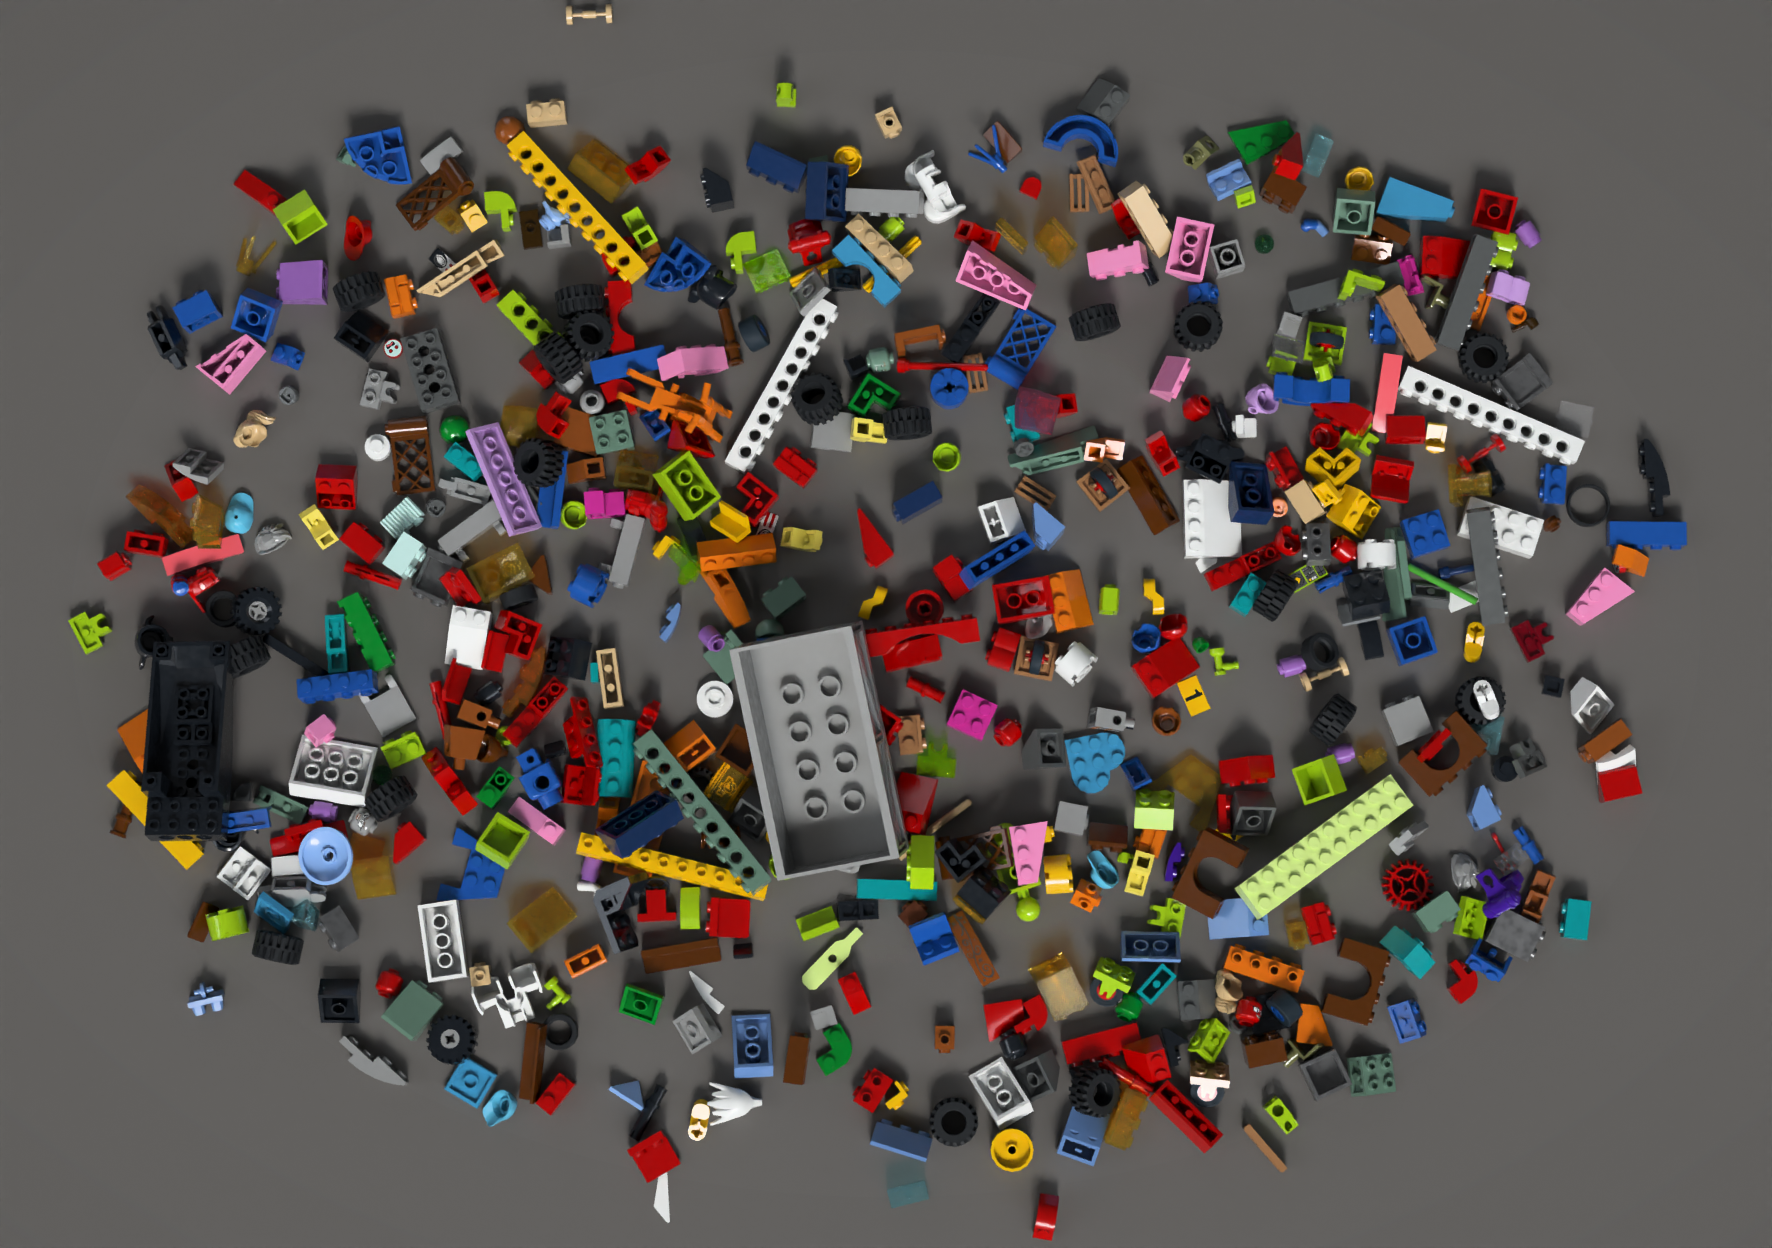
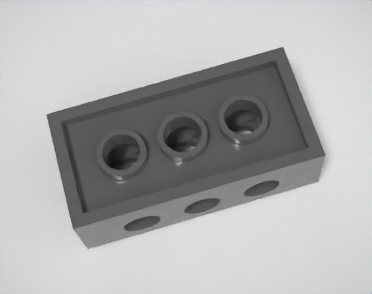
M434 328L400 338L421 411L427 414L461 404L439 330ZM428 349L429 354L426 357H422V351ZM428 368H435L433 374H426ZM439 385L440 390L437 393H432V388Z

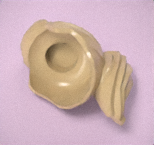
M260 410L250 411L247 414V420L243 421L233 438L235 445L239 448H246L247 446L258 447L260 442L267 437V429L264 425L272 424L276 417H270Z
M1227 969L1217 971L1215 989L1218 996L1215 999V1007L1220 1012L1230 1014L1236 1011V1001L1242 999L1243 992L1241 990L1242 981Z

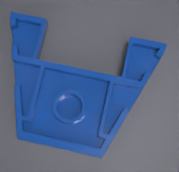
M456 828L452 844L471 849L461 888L441 884L436 900L498 898L506 869L476 851L475 848L478 840L460 828Z

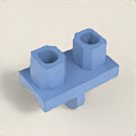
M202 982L200 983V989L194 990L195 996L189 997V1002L187 1003L189 1009L192 1008L195 1016L205 1014V1005L210 1003L213 1011L223 1010L224 990L214 991L213 986L206 987L205 983Z

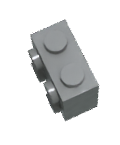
M1409 695L1402 698V703L1396 705L1394 701L1385 705V709L1381 711L1395 747L1434 732L1419 696Z

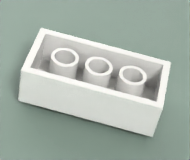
M1470 496L1456 535L1470 540L1466 510L1489 507L1490 512L1494 511L1495 523H1492L1493 531L1497 530L1498 542H1494L1495 548L1530 559L1534 554L1544 520Z
M459 900L417 905L428 982L469 977Z

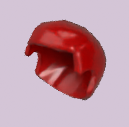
M1318 423L1312 427L1309 433L1311 445L1315 449L1320 447L1324 451H1329L1337 447L1340 442V432L1335 430L1330 423Z
M1284 525L1275 534L1274 544L1284 555L1294 556L1301 550L1299 535H1294L1291 532V526Z
M1175 613L1162 617L1159 625L1161 636L1168 640H1177L1183 637L1188 630L1186 616Z

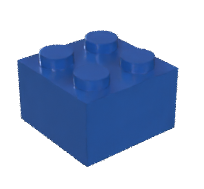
M247 288L240 294L231 329L267 342L274 334L283 301Z
M199 290L190 299H182L176 303V306L172 307L180 324L189 334L223 317L214 297L207 290Z
M1439 509L1402 520L1399 523L1411 559L1444 550L1451 546Z
M1425 616L1386 630L1399 667L1438 653Z

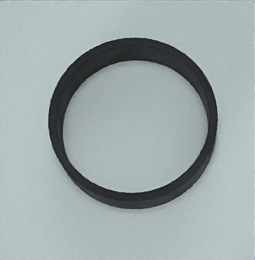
M1581 485L1570 493L1566 503L1567 513L1570 519L1579 526H1596L1609 514V497L1597 485ZM1593 488L1602 494L1606 502V512L1600 521L1587 524L1575 518L1570 508V502L1577 490Z

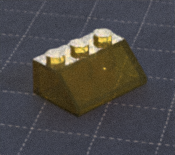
M593 139L580 149L567 168L574 176L581 179L611 204L633 182L624 170L628 164L596 139Z
M1124 1087L1103 1142L1124 1151L1126 1147H1131L1134 1137H1131L1134 1129H1138L1141 1122L1139 1115L1141 1111L1145 1112L1149 1102L1146 1101L1147 1096Z

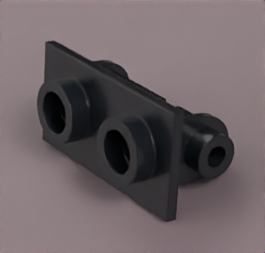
M1485 456L1472 464L1476 475L1479 476L1490 498L1505 490V483L1499 473L1494 476L1492 475L1496 468L1491 459Z

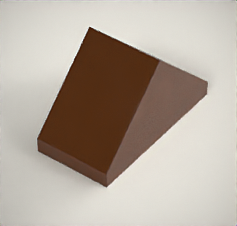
M541 555L525 578L548 595H553L547 559L545 555Z

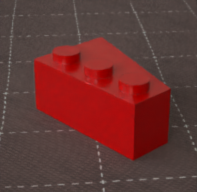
M937 634L923 635L920 639L916 640L914 638L903 640V643L894 645L885 655H882L886 673L939 661L943 657Z

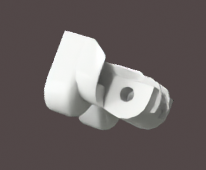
M931 150L919 156L907 166L905 182L914 191L923 190L927 197L924 202V216L928 221L939 224L965 211L966 206L965 204L957 205L951 195L947 181L936 184L935 180L932 179L941 174V170L935 167L931 160V157L935 155L934 150Z
M535 963L521 965L508 973V979L515 992V997L508 1000L503 994V988L497 976L490 977V985L471 987V995L477 1010L483 1016L484 1010L496 1005L505 1028L515 1027V1023L525 1020L528 1022V1020L535 1018L527 993L534 990H539V992L543 993V985Z

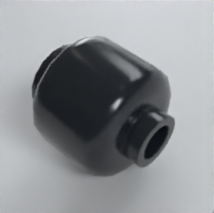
M1011 1030L1003 1034L1004 1038L999 1041V1045L1006 1058L1016 1060L1026 1055L1025 1051L1028 1047L1020 1032L1014 1033Z

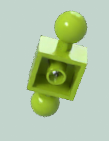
M1001 823L999 825H1002L1003 829L1007 828L1013 867L998 869L996 873L999 881L1007 884L1008 889L1012 891L1010 894H1018L1017 916L1023 921H1033L1040 914V904L1036 899L1030 897L1028 889L1040 886V878H1038L1037 883L1018 886L1016 875L1011 873L1014 871L1015 865L1009 827L1014 826L1010 823ZM1001 833L996 834L994 837V841L999 846L1003 842ZM1006 855L997 857L996 861L1001 865L1007 864Z

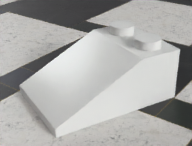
M453 605L445 664L451 665L452 659L456 658L457 665L483 670L481 664L488 633L491 629L492 612Z
M1002 1057L968 1076L1000 1131L1034 1111L1029 1099Z

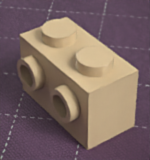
M551 99L545 103L537 100L531 101V104H526L530 128L568 124L566 105L561 99Z
M1303 479L1285 491V494L1303 522L1310 524L1327 513L1325 505L1312 491L1313 483Z

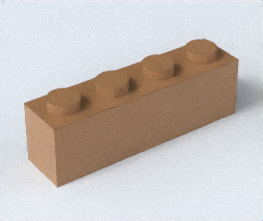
M1393 284L1375 297L1410 359L1418 362L1437 350L1434 346L1436 343L1433 337L1426 332L1424 321L1418 318L1415 305L1409 302L1406 289L1400 286V284Z

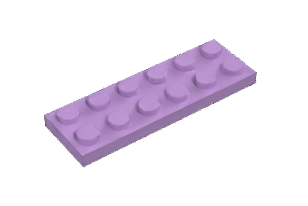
M499 423L467 430L466 435L509 537L541 528L542 525L525 484L521 483L514 473L515 467H513V462L515 461Z

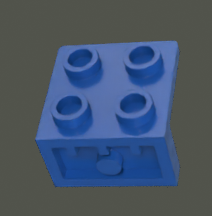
M944 912L909 926L924 966L959 952L958 945Z

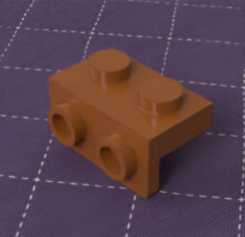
M1354 234L1351 260L1387 265L1390 263L1393 240L1381 234L1371 236Z

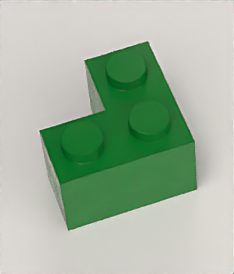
M868 373L848 404V409L865 419L874 403L887 411L892 410L900 399L901 393Z

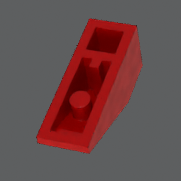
M1296 132L1281 148L1279 153L1274 155L1272 165H1274L1275 174L1296 180L1303 168L1300 133Z
M246 170L242 172L233 184L273 215H275L273 209L287 201L284 196Z
M859 508L857 515L864 554L866 556L864 560L870 568L874 566L877 569L894 557V553Z

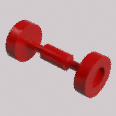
M1496 433L1490 436L1493 444L1487 448H1482L1473 454L1474 456L1469 460L1463 455L1457 458L1458 464L1466 474L1472 471L1471 462L1474 460L1478 461L1489 454L1488 451L1494 447L1500 453L1506 449L1503 441Z

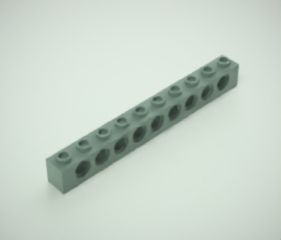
M651 729L633 743L635 747L633 751L639 759L643 758L647 762L645 766L651 774L655 772L659 777L657 781L663 789L667 787L671 792L669 796L676 799L683 807L681 811L687 819L691 817L695 822L692 825L699 834L703 832L707 837L704 840L711 849L713 847L716 848L719 852L716 855L722 863H728L731 867L728 870L734 878H740L743 882L740 885L745 892H751L754 896L771 882V877ZM656 750L658 751V756L650 758L648 753ZM663 765L670 766V770L667 773L660 771ZM674 780H681L682 785L674 788L672 782ZM688 794L694 796V800L690 803L683 800ZM703 809L706 811L704 817L699 818L695 815L696 811ZM711 824L718 826L715 832H709L707 828ZM722 839L730 841L727 847H721L719 843ZM734 854H740L742 859L739 862H733L731 857ZM746 869H752L754 874L751 877H745L743 872Z

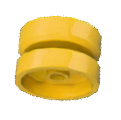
M1014 1128L1004 1129L997 1133L991 1142L990 1148L992 1159L996 1165L1010 1172L1019 1171L1028 1166L1034 1151L1032 1141L1028 1135ZM1009 1147H1015L1014 1154L1008 1152Z

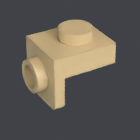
M486 962L474 963V967L469 968L472 987L491 984V965H486Z

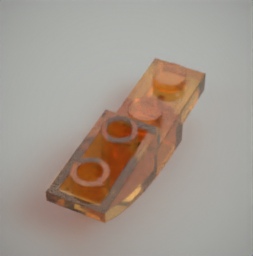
M138 485L126 495V498L151 524L156 522L182 549L197 536L184 522L186 517L155 492Z
M543 646L540 649L536 648L531 654L532 660L529 664L525 663L519 670V678L525 682L523 684L520 683L515 688L514 697L511 700L508 699L502 706L504 709L502 713L511 718L521 703L527 707L539 689L546 661V649Z

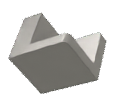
M568 224L560 225L559 229L547 231V246L549 249L571 247Z
M1284 312L1277 334L1295 339L1302 317Z
M832 1005L810 1012L816 1030L838 1024Z

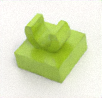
M1252 185L1234 191L1235 204L1238 209L1256 203Z

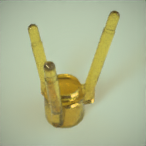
M252 236L245 257L247 239L244 238L239 260L236 264V271L250 276L251 272L255 274L257 268L277 244L276 241L269 246L253 266L254 262L248 258L256 237Z

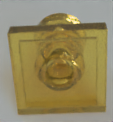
M1448 464L1449 503L1453 506L1463 507V496H1492L1490 470L1462 475V469L1459 466Z

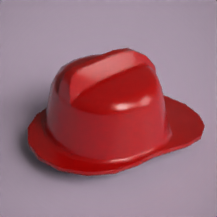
M350 216L346 221L344 251L347 258L352 261L360 258L363 247L372 240L373 234L369 220H360L356 216Z

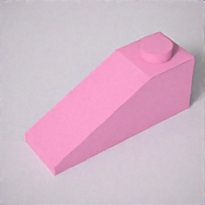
M521 797L517 798L508 811L554 846L566 831Z

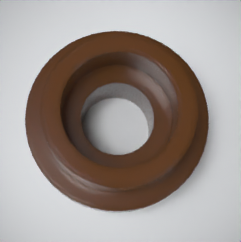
M1555 515L1547 518L1543 523L1545 532L1556 531L1560 527V518H1557Z

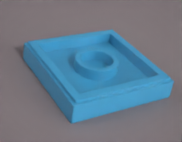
M264 891L259 895L254 913L282 934H285L289 930L294 914Z
M472 1059L464 1060L465 1063L458 1064L444 1089L478 1109L498 1075Z

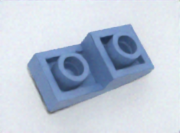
M679 603L676 605L672 604L666 611L668 614L666 619L671 623L669 625L666 623L659 632L661 633L660 639L665 643L671 638L679 622L682 609Z

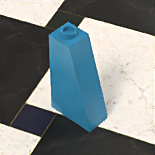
M1389 177L1375 216L1446 222L1448 217L1452 218L1455 207L1452 206L1454 201Z

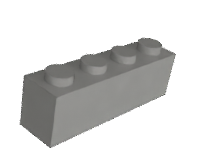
M846 188L845 211H851V215H862V212H869V216H881V213H888V217H899V213H904L906 217L917 218V214H923L924 192Z

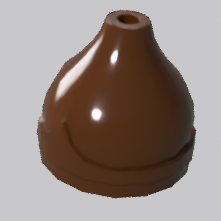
M484 734L477 760L483 763H493L500 758L507 757L508 750L502 745L501 741L491 734Z

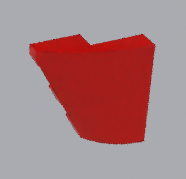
M1022 999L983 1005L989 1042L995 1040L1024 1019Z

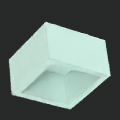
M403 532L382 564L407 580L408 577L411 578L416 572L417 568L415 566L417 563L425 559L428 548L406 532Z

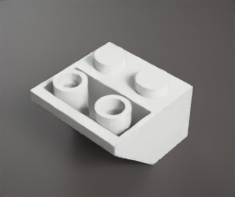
M1014 497L996 500L978 507V512L990 545L1011 539L1025 530Z

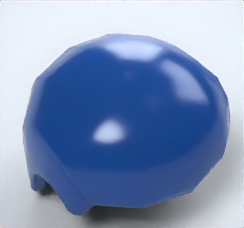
M1143 623L1140 629L1133 632L1131 642L1134 649L1143 654L1154 652L1160 645L1161 632L1154 624Z

